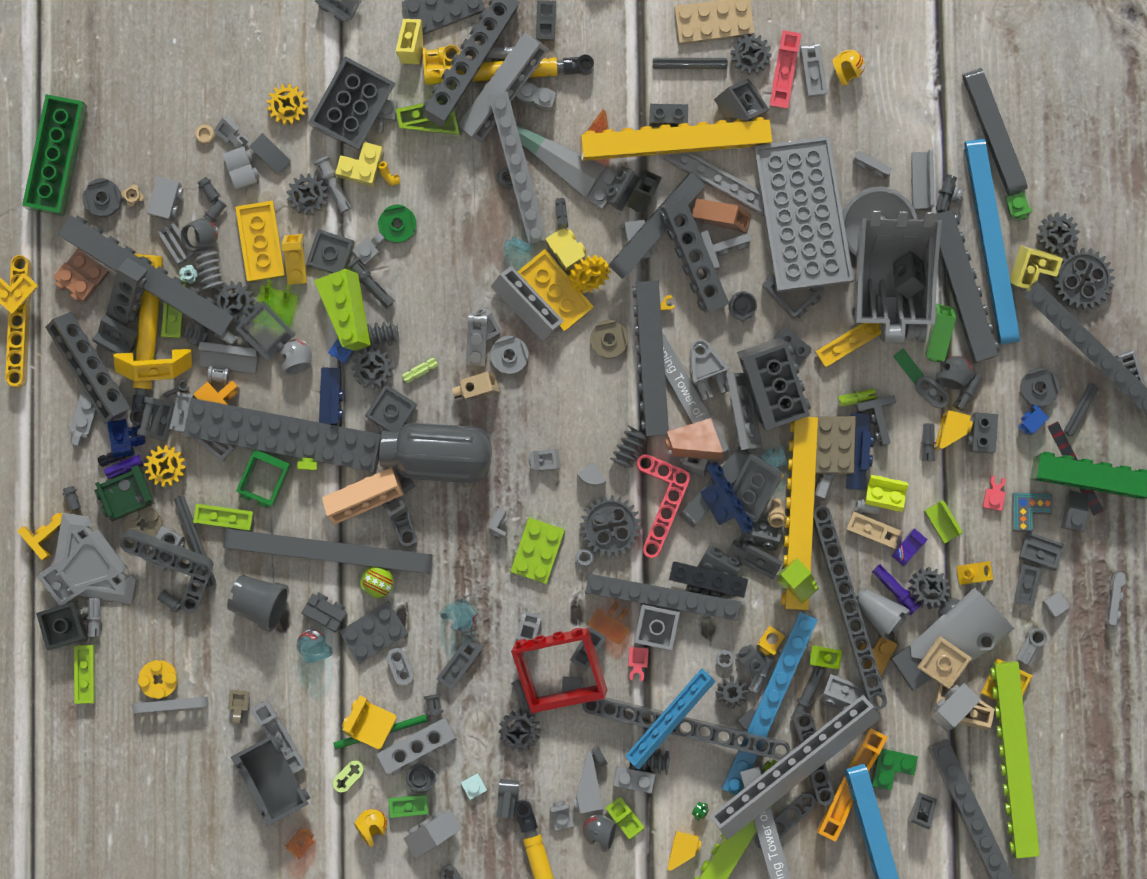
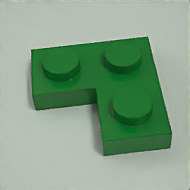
M882 748L877 757L872 786L891 790L895 771L909 775L915 774L918 756Z

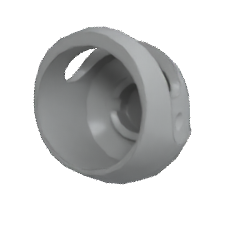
M292 339L284 344L280 352V357L286 359L281 366L283 374H297L311 366L312 352L305 341Z

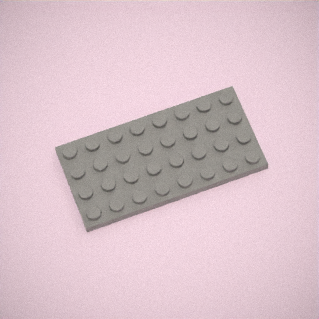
M830 137L754 146L777 293L853 283L854 278Z

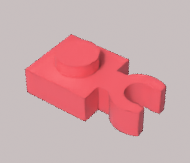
M992 476L990 478L992 488H986L982 507L1002 511L1006 492L1000 490L1005 485V478H1001V483L997 485L994 481L995 476Z
M629 647L628 666L633 667L629 675L630 680H633L635 673L640 674V681L644 680V673L641 669L642 667L647 668L649 648Z

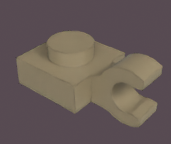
M230 690L228 709L234 710L232 721L234 724H242V711H248L249 691Z

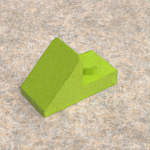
M813 645L810 665L840 670L842 650Z

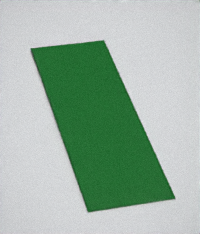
M904 348L893 356L914 384L920 377L924 376Z

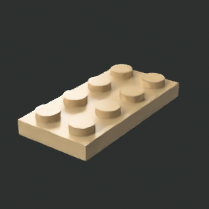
M716 0L676 5L674 7L679 44L755 34L750 0Z

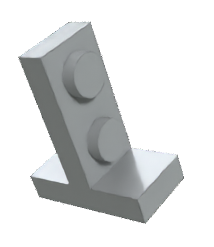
M708 230L700 233L715 270H718L720 267L716 254L723 256L730 253L731 249L737 248V250L747 248L751 242L748 233L712 244Z

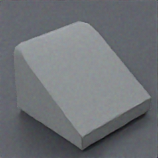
M1059 591L1042 601L1053 618L1069 608Z

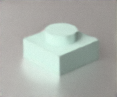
M478 773L461 782L470 800L487 791Z

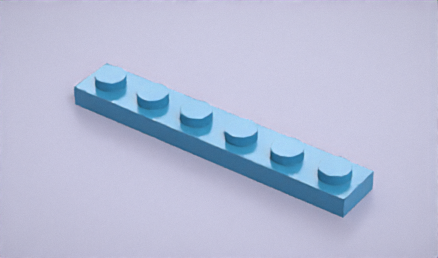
M703 668L625 755L637 769L642 767L716 682Z

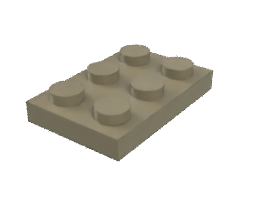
M817 416L815 473L855 474L856 416Z

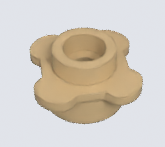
M135 184L121 193L129 207H133L135 203L144 199V195L139 192V187Z

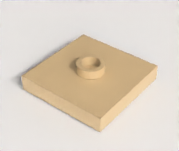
M939 635L917 668L950 690L972 658Z

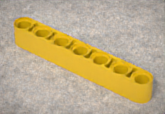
M16 255L11 260L10 286L23 273L32 278V263L22 255ZM24 260L25 267L23 269H18V263ZM31 296L14 315L8 311L5 379L7 384L15 388L23 387L27 381ZM18 317L23 319L20 326L15 325V320ZM17 336L22 338L19 345L14 344V339ZM16 355L21 357V361L18 364L13 363V358ZM15 374H19L20 380L14 384L12 377Z

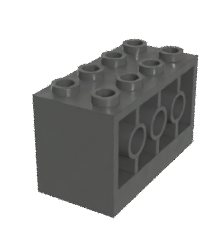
M780 337L737 352L759 423L765 430L810 416L808 410L811 409L808 399L803 395L805 387L802 380H799L797 376L800 372L797 363L791 357L794 355L791 344H788L787 341Z

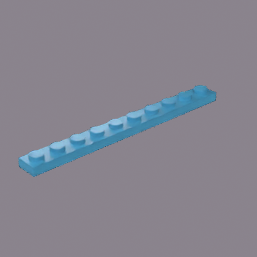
M799 611L747 732L767 736L818 619ZM745 736L741 743L742 746L748 744V739ZM764 741L757 742L758 749L761 750ZM738 750L722 789L735 795L741 792L744 785L740 771L753 768L758 755Z

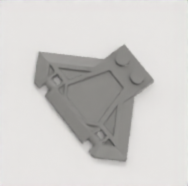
M63 512L54 564L39 573L37 577L59 606L64 605L77 595L132 604L136 582L135 577L132 574L128 577L124 574L123 571L127 569L126 565L97 528L94 531L90 529L89 525L93 523L90 517ZM83 531L86 536L82 537L79 532ZM116 576L120 580V582L118 583L114 580V577Z

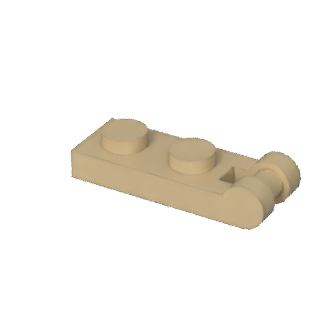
M854 511L846 528L848 531L895 550L898 546V538L903 533L899 529ZM887 532L892 534L890 540L885 539Z

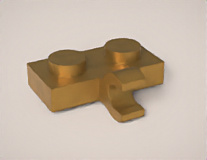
M881 635L872 648L880 677L898 645L889 639L886 641ZM860 642L857 649L864 650L866 647L865 643ZM866 660L863 665L864 669L871 667L870 660Z

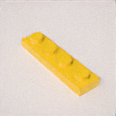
M861 323L815 351L824 368L881 334V330H879L880 323Z

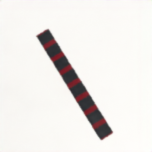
M1057 421L1049 425L1048 429L1061 454L1072 456L1074 460L1078 461L1059 422ZM1080 489L1081 493L1088 495V507L1093 516L1104 511L1094 491Z

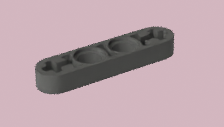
M801 794L774 819L775 823L780 822L784 826L783 831L778 833L779 839L815 807L816 799L812 794ZM804 797H806L807 799L811 797V805H805L802 808L805 811L801 813L800 809H798L795 806V804L798 803V805L801 806L804 802L802 800ZM791 809L798 812V817L795 820H789L787 817V813ZM757 835L755 838V844L759 849H761V845L759 844L760 842Z

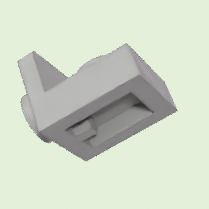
M488 308L480 309L474 314V316L488 315L486 341L501 333Z
M500 507L488 527L491 529L490 533L498 538H501L502 535L504 537L507 535L506 532L498 529V526H503L508 517L504 515L506 510Z
M564 801L553 803V807H550L555 831L573 827L569 803L565 804Z

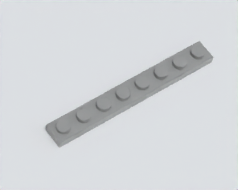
M504 91L489 95L528 243L532 244L543 241L547 236L508 92Z

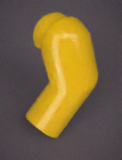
M385 161L380 162L378 168L385 181L392 187L400 184L399 176L397 174L392 176Z

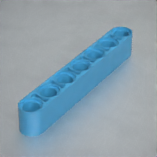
M863 763L845 769V777L875 879H899L867 767Z

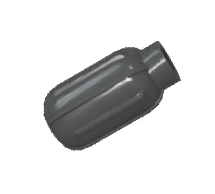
M409 423L402 426L398 432L382 431L379 455L380 467L396 468L399 474L406 478L477 483L487 476L491 465L492 446L490 437L484 430L477 427Z

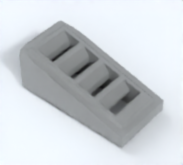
M1135 350L1116 355L1115 357L1125 367L1133 364L1134 368L1129 369L1131 373L1136 372L1135 377L1145 385ZM1130 357L1131 361L1123 363V359Z

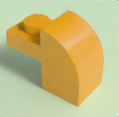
M231 381L221 391L217 392L207 382L193 395L200 400L229 405L225 400L234 398L238 394L239 386L234 381Z

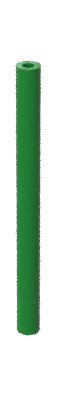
M424 714L395 723L390 733L428 722L427 715ZM350 737L333 743L335 750L360 743V741Z

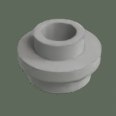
M586 548L580 549L575 556L576 563L583 568L591 566L594 562L593 552ZM584 554L589 557L586 562L581 560V556Z

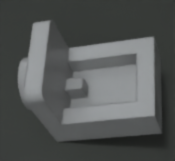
M559 449L530 451L529 465L531 470L560 469Z

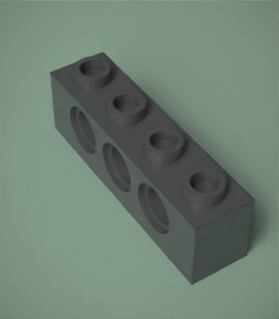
M130 258L124 261L117 269L106 316L115 319L124 326L135 321L138 316L136 311L141 305L139 300L144 293L143 287L147 282L146 274L148 269Z

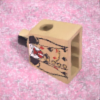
M484 372L460 380V386L452 388L455 399L464 397L465 399L472 400L500 392L495 373Z

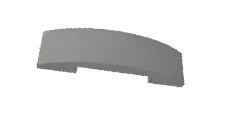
M266 700L250 709L267 737L274 735L275 738H280L284 746L280 749L293 774L305 768L306 765L269 701Z

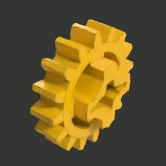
M281 84L280 90L275 87L276 93H269L272 99L266 101L267 104L271 105L267 107L268 112H272L270 114L271 118L276 117V123L282 120L284 126L287 125V122L294 125V120L301 122L299 117L306 116L303 110H308V106L304 104L308 100L307 98H302L305 93L303 91L299 92L298 86L292 89L291 84H288L287 88ZM297 97L299 98V101H300V106H299V107L295 104V101L297 100V99H296ZM290 101L292 107L286 106L285 108L283 103H289ZM275 102H276V103L279 105V107H280V108L278 109V113L276 112V109H275Z
M588 255L586 260L581 258L579 264L574 263L575 269H570L571 275H569V279L577 292L582 291L586 293L589 290L592 293L594 288L599 290L600 284L605 285L604 280L609 279L607 274L611 273L603 257L598 258L597 255H594L590 258Z
M165 445L164 450L160 446H157V452L151 450L152 456H146L149 463H144V466L148 467L145 474H151L148 479L150 481L155 479V485L161 482L162 487H166L167 483L173 486L174 480L180 482L178 477L185 476L182 469H187L186 466L182 465L186 459H180L182 452L175 453L176 448L172 447L169 450L168 445ZM167 453L165 457L157 458L159 455ZM175 458L178 463V468L175 467L173 462ZM162 463H167L169 469H164L161 466ZM153 464L156 465L157 468L156 474L153 470ZM174 474L172 477L164 479L166 475Z

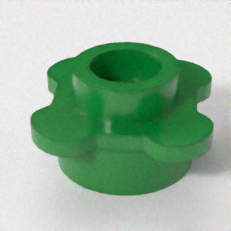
M697 803L692 811L695 820L699 821L706 817L709 809H707L708 804Z

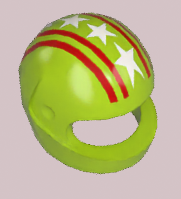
M369 567L361 575L360 583L362 589L374 598L386 597L393 589L394 580L392 574L387 569Z

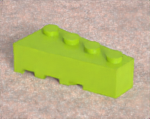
M343 269L314 280L342 347L356 351L370 346L358 273Z

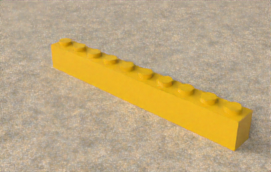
M758 117L753 118V121L736 119L732 123L720 120L716 121L715 124L699 122L695 126L683 123L679 124L678 127L661 125L657 129L645 126L641 127L640 130L624 128L620 132H614L613 129L603 130V133L586 131L580 136L579 142L581 161L749 148L757 145L771 144L772 135L770 120Z
M804 417L790 422L789 432H793V435L788 445V451H792L791 459H788L787 470H791V476L787 478V490H790V497H786V509H789V516H786L787 520L785 522V528H788V536H784V547H787V555H783V566H787L791 561L799 559L810 572L818 417ZM785 589V593L781 594V605H784V609L809 610V599L801 604L789 589Z

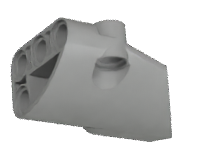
M974 587L949 612L942 615L911 644V656L923 659L940 635L972 658L970 662L993 649L1015 628ZM985 636L992 639L991 647H985L982 644V639Z

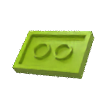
M528 517L510 572L547 584L565 529Z

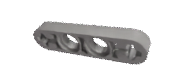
M197 697L133 703V713L208 706V698Z

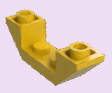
M191 349L172 350V359L134 361L133 353L113 354L115 372L133 381L174 379L192 367Z

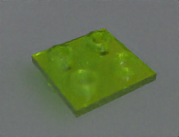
M268 279L267 286L261 285L257 301L261 303L265 300L290 326L298 295L291 293V285H286L285 291L272 288V280ZM265 309L251 321L285 331Z

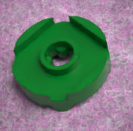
M396 204L384 210L379 217L378 227L380 233L387 241L403 243L414 236L417 222L411 210L403 205ZM395 219H398L399 222H403V225H401L399 229H396V227H392V224L395 223Z

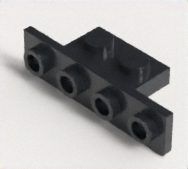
M675 561L672 563L669 576L670 581L687 584L686 587L690 588L691 592L701 593V591L709 592V596L714 597L728 594L744 598L748 583L746 578Z

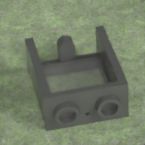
M263 300L261 303L257 301L250 308L252 310L247 316L243 314L236 321L238 325L235 329L268 362L288 340L296 335V332Z

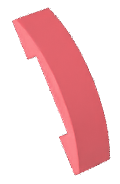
M782 30L769 106L786 109L789 107L801 33Z

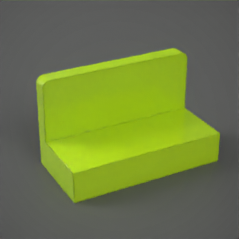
M944 500L924 510L943 544L963 534Z

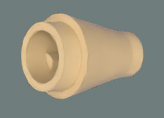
M773 499L771 501L767 520L772 527H782L787 520L782 500Z

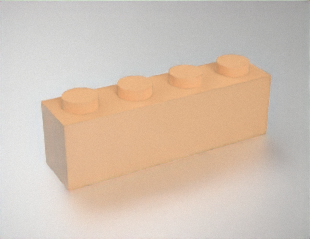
M389 468L371 477H366L357 483L348 485L341 490L332 492L322 497L327 517L335 525L404 495L399 476L393 468Z

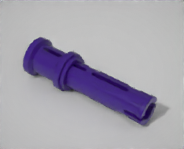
M881 564L872 571L888 590L897 598V603H901L911 611L908 613L909 615H912L921 606V602L914 603L916 599L910 597L911 591L905 590Z

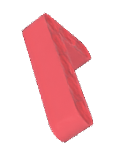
M642 455L637 460L638 470L669 483L643 546L644 555L648 558H655L662 549L690 481V475L684 469L650 455ZM648 459L651 462L650 468L643 469L640 466V461ZM661 466L667 467L668 475H659L658 468ZM679 473L686 476V482L683 484L676 481V475ZM676 491L679 494V499L674 502L668 498L669 492ZM669 509L672 513L671 518H662L661 511ZM660 526L664 529L662 537L654 535L655 527ZM649 544H654L657 547L656 554H648L646 547Z

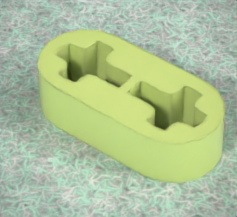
M357 760L351 761L335 777L333 787L336 791H347L364 772L362 762ZM358 764L360 766L358 768L359 774L355 772L350 776L349 773L352 770L350 766ZM347 776L349 779L345 782L346 788H338L339 782L337 780H343Z

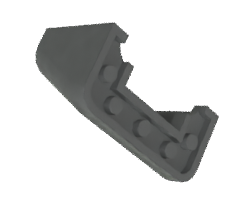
M274 735L231 756L234 765L239 768V773L249 789L259 812L262 813V819L266 826L308 805L307 800L311 799L307 790L301 789L280 749L284 747L280 738H275Z

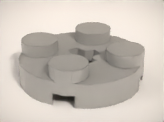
M513 336L499 338L492 346L490 352L493 366L500 373L508 375L520 372L527 365L529 357L525 343ZM507 350L515 353L512 360L504 358Z

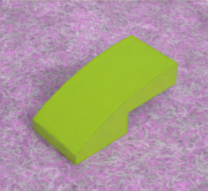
M621 796L605 808L629 840L645 829Z

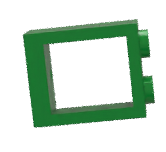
M254 449L236 492L241 493L239 497L250 501L251 498L258 500L257 505L268 509L269 505L274 507L291 464ZM258 459L283 469L270 500L245 490Z

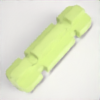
M435 358L427 360V363L423 362L411 369L410 372L407 371L402 377L406 383H410L414 378L417 379L428 373L430 369L437 368L438 363Z

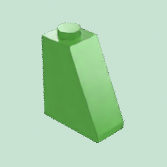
M936 304L935 325L931 324L925 350L926 357L930 361L940 362L946 359L956 321L954 307Z

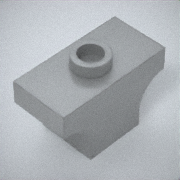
M523 611L515 643L521 639L532 640L537 637L542 618L541 615Z

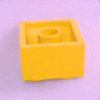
M950 410L944 412L934 451H939L967 435L971 431L973 421H970L971 416Z

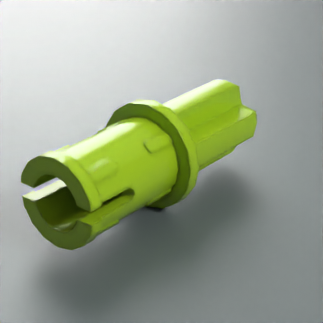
M875 388L864 391L855 390L854 393L838 396V403L843 407L875 400L877 395L870 394H875L876 390Z

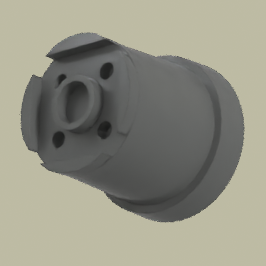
M245 575L239 576L231 589L233 597L228 599L227 609L257 623L259 628L271 632L278 624L284 612L289 587L278 582L273 584Z

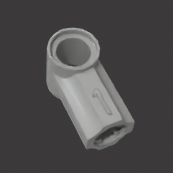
M1039 628L1030 629L1015 658L1031 667L1042 645L1047 641L1046 632ZM1036 632L1041 633V639L1038 642L1033 641V634Z

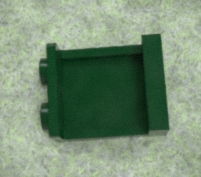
M139 465L131 467V472L102 484L99 482L95 483L97 489L94 492L98 500L102 499L104 506L101 509L105 518L109 517L111 521H115L155 504ZM123 479L130 482V488L126 491L119 488V482ZM139 494L143 498L141 502H137L135 498Z

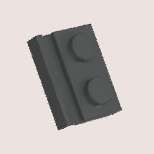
M1026 532L1018 559L1056 571L1064 544L1031 532Z

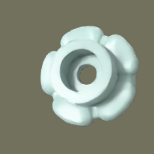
M187 265L185 268H181L179 272L180 279L185 281V283L192 284L198 277V271L193 266Z

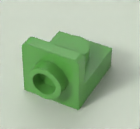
M1024 192L1005 197L1011 220L1017 218V221L1029 218L1028 215L1032 213V209H1029Z

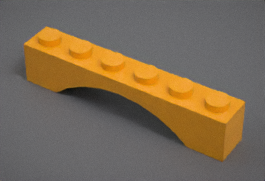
M868 728L848 768L864 763L869 772L888 737L872 728ZM845 774L834 794L833 802L829 804L816 830L819 834L835 842L853 804Z

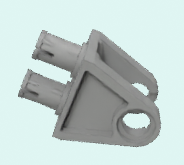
M702 339L696 340L690 349L691 382L693 386H698L702 400L705 401L708 397L709 399L714 397L708 383L709 379L715 378L720 394L730 391L726 385L728 367L707 341ZM702 347L705 353L699 355L696 353L695 348Z

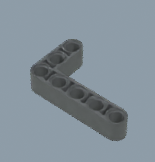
M134 529L125 531L120 540V547L123 551L191 576L181 601V608L187 613L195 612L213 570V561L207 556ZM126 538H131L134 543H129ZM145 545L151 546L153 550L146 549ZM163 552L170 553L171 557H166ZM181 559L188 560L189 564L183 563ZM199 566H205L208 570H202ZM197 582L201 587H196L193 583ZM187 599H192L195 603H189Z

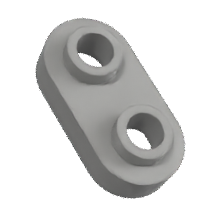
M400 648L390 650L387 655V661L395 681L403 686L410 684L414 674L405 651ZM395 654H399L401 656L400 661L394 660ZM402 672L407 673V679L401 678Z

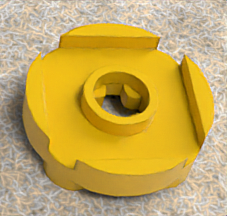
M154 660L147 663L141 669L138 684L145 695L161 699L175 691L178 685L177 671L167 661ZM161 674L163 676L161 678L163 683L155 684L154 676H159Z

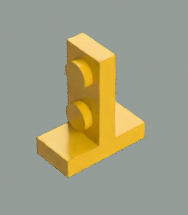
M304 234L284 235L281 243L285 256L288 285L307 283L303 248Z
M62 513L55 514L50 519L51 523L47 526L43 525L36 530V535L26 526H22L17 531L41 560L46 561L51 557V554L42 544L60 529Z

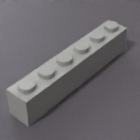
M525 32L501 66L496 70L490 81L485 85L480 95L474 100L469 110L463 115L458 125L471 137L482 142L496 123L489 95L507 91L511 103L549 49L535 37Z

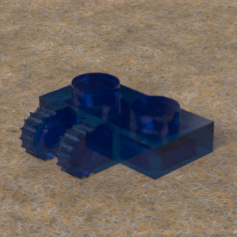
M126 419L107 423L113 458L132 455L131 446H141L146 442L145 437L137 434L140 426L127 428Z

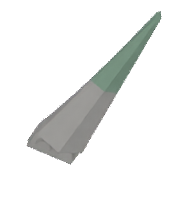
M517 125L521 144L587 201L602 210L605 208L608 202L603 198L617 174L616 172L594 160L581 161V154Z

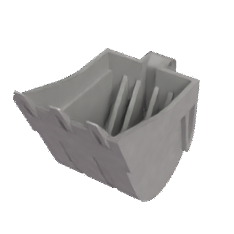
M873 211L870 219L862 218L858 231L854 305L851 307L852 319L856 323H880L879 330H881V334L879 337L884 343H904L905 324L935 325L936 287L942 220H934V212H927L923 220H908V212H899L897 219H881V211ZM911 251L923 261L926 287L907 299L904 295L897 293L894 288L893 263Z

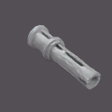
M327 155L316 160L313 164L318 167L321 180L326 182L340 213L351 209V206L336 178V170H333L329 162L330 157Z

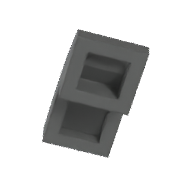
M537 0L536 39H555L556 1Z
M263 133L249 146L276 174H279L291 162Z

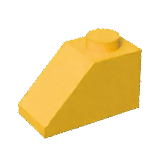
M675 831L667 870L672 871L693 858L695 853L700 851L702 841H699L698 835Z

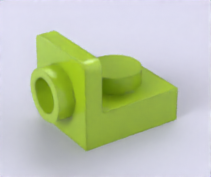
M298 458L297 469L317 471L318 461H314V458Z

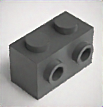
M973 413L970 418L973 424L971 436H968L967 447H970V452L996 453L998 414Z

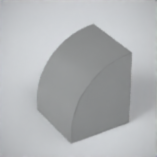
M593 462L577 473L579 478L589 485H601L606 482V479Z

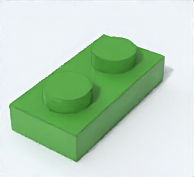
M427 794L388 798L390 818L429 814Z

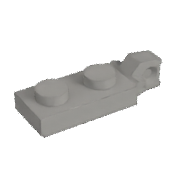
M83 392L80 394L70 427V434H73L71 444L79 447L83 437L87 438L88 434H90L97 412L87 394Z

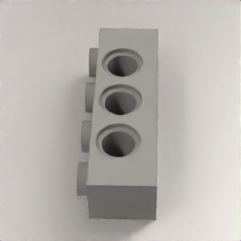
M444 717L376 755L386 774L392 773L394 776L403 771L402 766L406 764L412 766L420 762L419 757L425 754L429 757L437 753L436 748L442 745L444 748L452 745L456 735L447 718ZM431 733H437L440 736L438 743L434 744L430 741L429 736ZM414 742L422 744L423 749L420 753L413 751L412 745ZM397 751L405 753L406 758L403 762L396 760L395 754Z

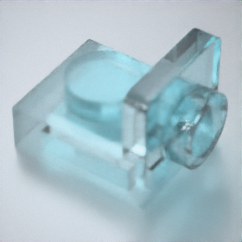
M512 236L511 241H506L503 250L506 251L505 256L507 257L510 256L513 248H516L515 251L526 256L527 253L532 254L534 246Z

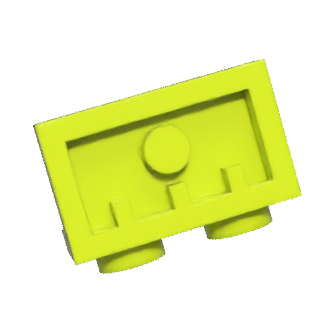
M871 475L867 485L865 504L903 512L908 483Z

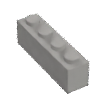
M512 266L501 273L491 285V288L542 341H545L555 333L564 322Z

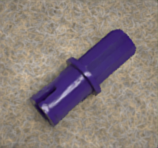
M138 454L125 461L120 460V463L105 468L104 472L106 477L111 479L123 473H128V471L132 470L131 467L136 465L141 467L144 465Z

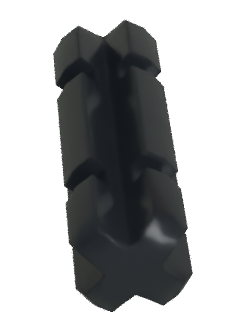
M128 445L124 449L120 448L107 453L106 456H99L97 460L99 465L103 467L109 465V462L114 463L126 458L125 456L134 455L135 450L132 445Z

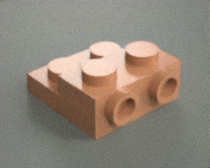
M77 249L67 263H63L53 278L57 280L55 284L62 290L65 288L71 291L70 296L78 302L81 299L86 302L109 272L81 250Z

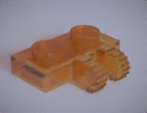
M615 601L607 614L597 608L587 625L620 645L630 630L621 623L629 610L627 608L623 609L618 620H615L611 617L619 604Z

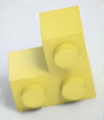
M363 142L359 160L340 155L335 172L337 178L374 187L379 171L378 164L381 162L384 152L382 146Z
M563 228L547 237L545 241L565 272L568 273L570 269L575 268L574 263L579 264L581 258L586 260L587 251L581 242L577 243L571 229Z
M1020 245L1010 276V283L1027 289L1035 280H1038L1040 272L1057 277L1063 258Z

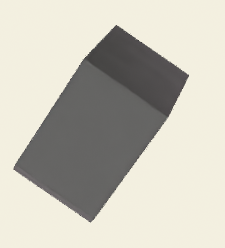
M919 792L908 821L930 829L937 799Z

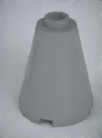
M869 589L866 591L861 590L856 596L860 610L886 641L891 638L889 636L890 632L896 633L908 616L906 614L911 612L908 608Z

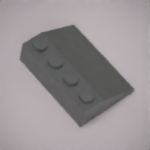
M345 56L308 123L315 130L359 150L396 83Z

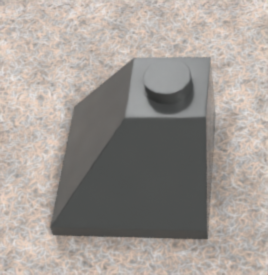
M749 79L728 87L714 99L719 110L725 116L745 121L769 111V108Z

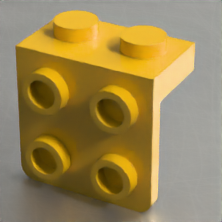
M360 695L358 700L355 699L351 706L352 712L350 716L344 719L342 730L347 736L380 750L397 717L395 714L371 704L367 698Z

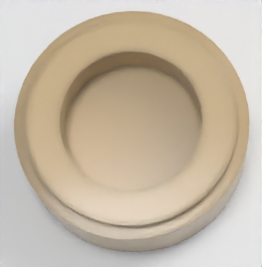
M204 124L196 129L195 137L201 144H209L214 140L215 132L212 127Z

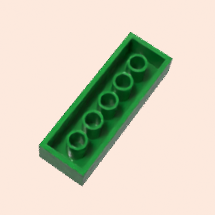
M45 95L22 203L24 208L59 216L65 215L87 111V105L83 101Z
M1043 452L1033 458L1030 480L1142 500L1147 499L1146 469L1132 471L1131 467L1122 465L1115 468L1112 467L1111 463L1101 462L1093 464V460L1090 459L1076 461L1072 456L1062 455V457H1055V453Z

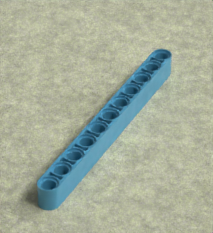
M985 139L965 141L964 149L998 342L1000 345L1019 342L1020 334Z

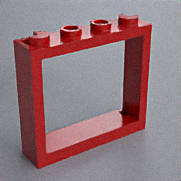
M579 627L565 633L559 631L551 636L545 637L540 635L532 640L521 639L514 643L511 653L531 713L605 699L608 689L588 628L582 629ZM583 640L597 685L538 697L523 652Z

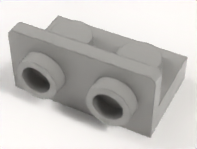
M830 674L824 692L820 697V702H823L828 707H835L843 711L865 693L862 686Z

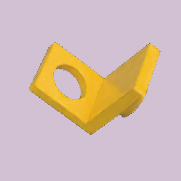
M991 561L957 566L960 585L993 580ZM985 566H986L987 571H988V575H987V576H986L985 573H984V567H985Z
M769 626L757 643L760 647L759 651L766 656L770 654L775 656L776 650L785 638V635ZM768 634H776L778 641L775 644H769L767 642Z

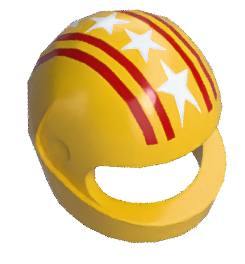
M845 50L832 59L842 86L849 85L851 79L859 78L865 70L864 58L855 50Z
M367 809L359 814L354 825L363 840L371 848L375 846L372 840L375 834L385 835L388 828V820L380 810Z

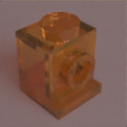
M300 828L286 844L285 848L296 858L301 859L316 841L313 838L315 835L307 828ZM299 839L304 840L303 846L298 845Z

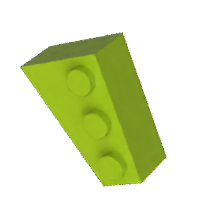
M442 100L437 101L440 105L446 104ZM424 103L395 109L400 129L460 135L455 110H453L447 122L441 128L423 117L424 109L422 107Z
M799 559L791 561L776 575L779 578L777 580L778 584L783 589H789L801 604L819 589L817 583L813 581L815 579L812 573Z

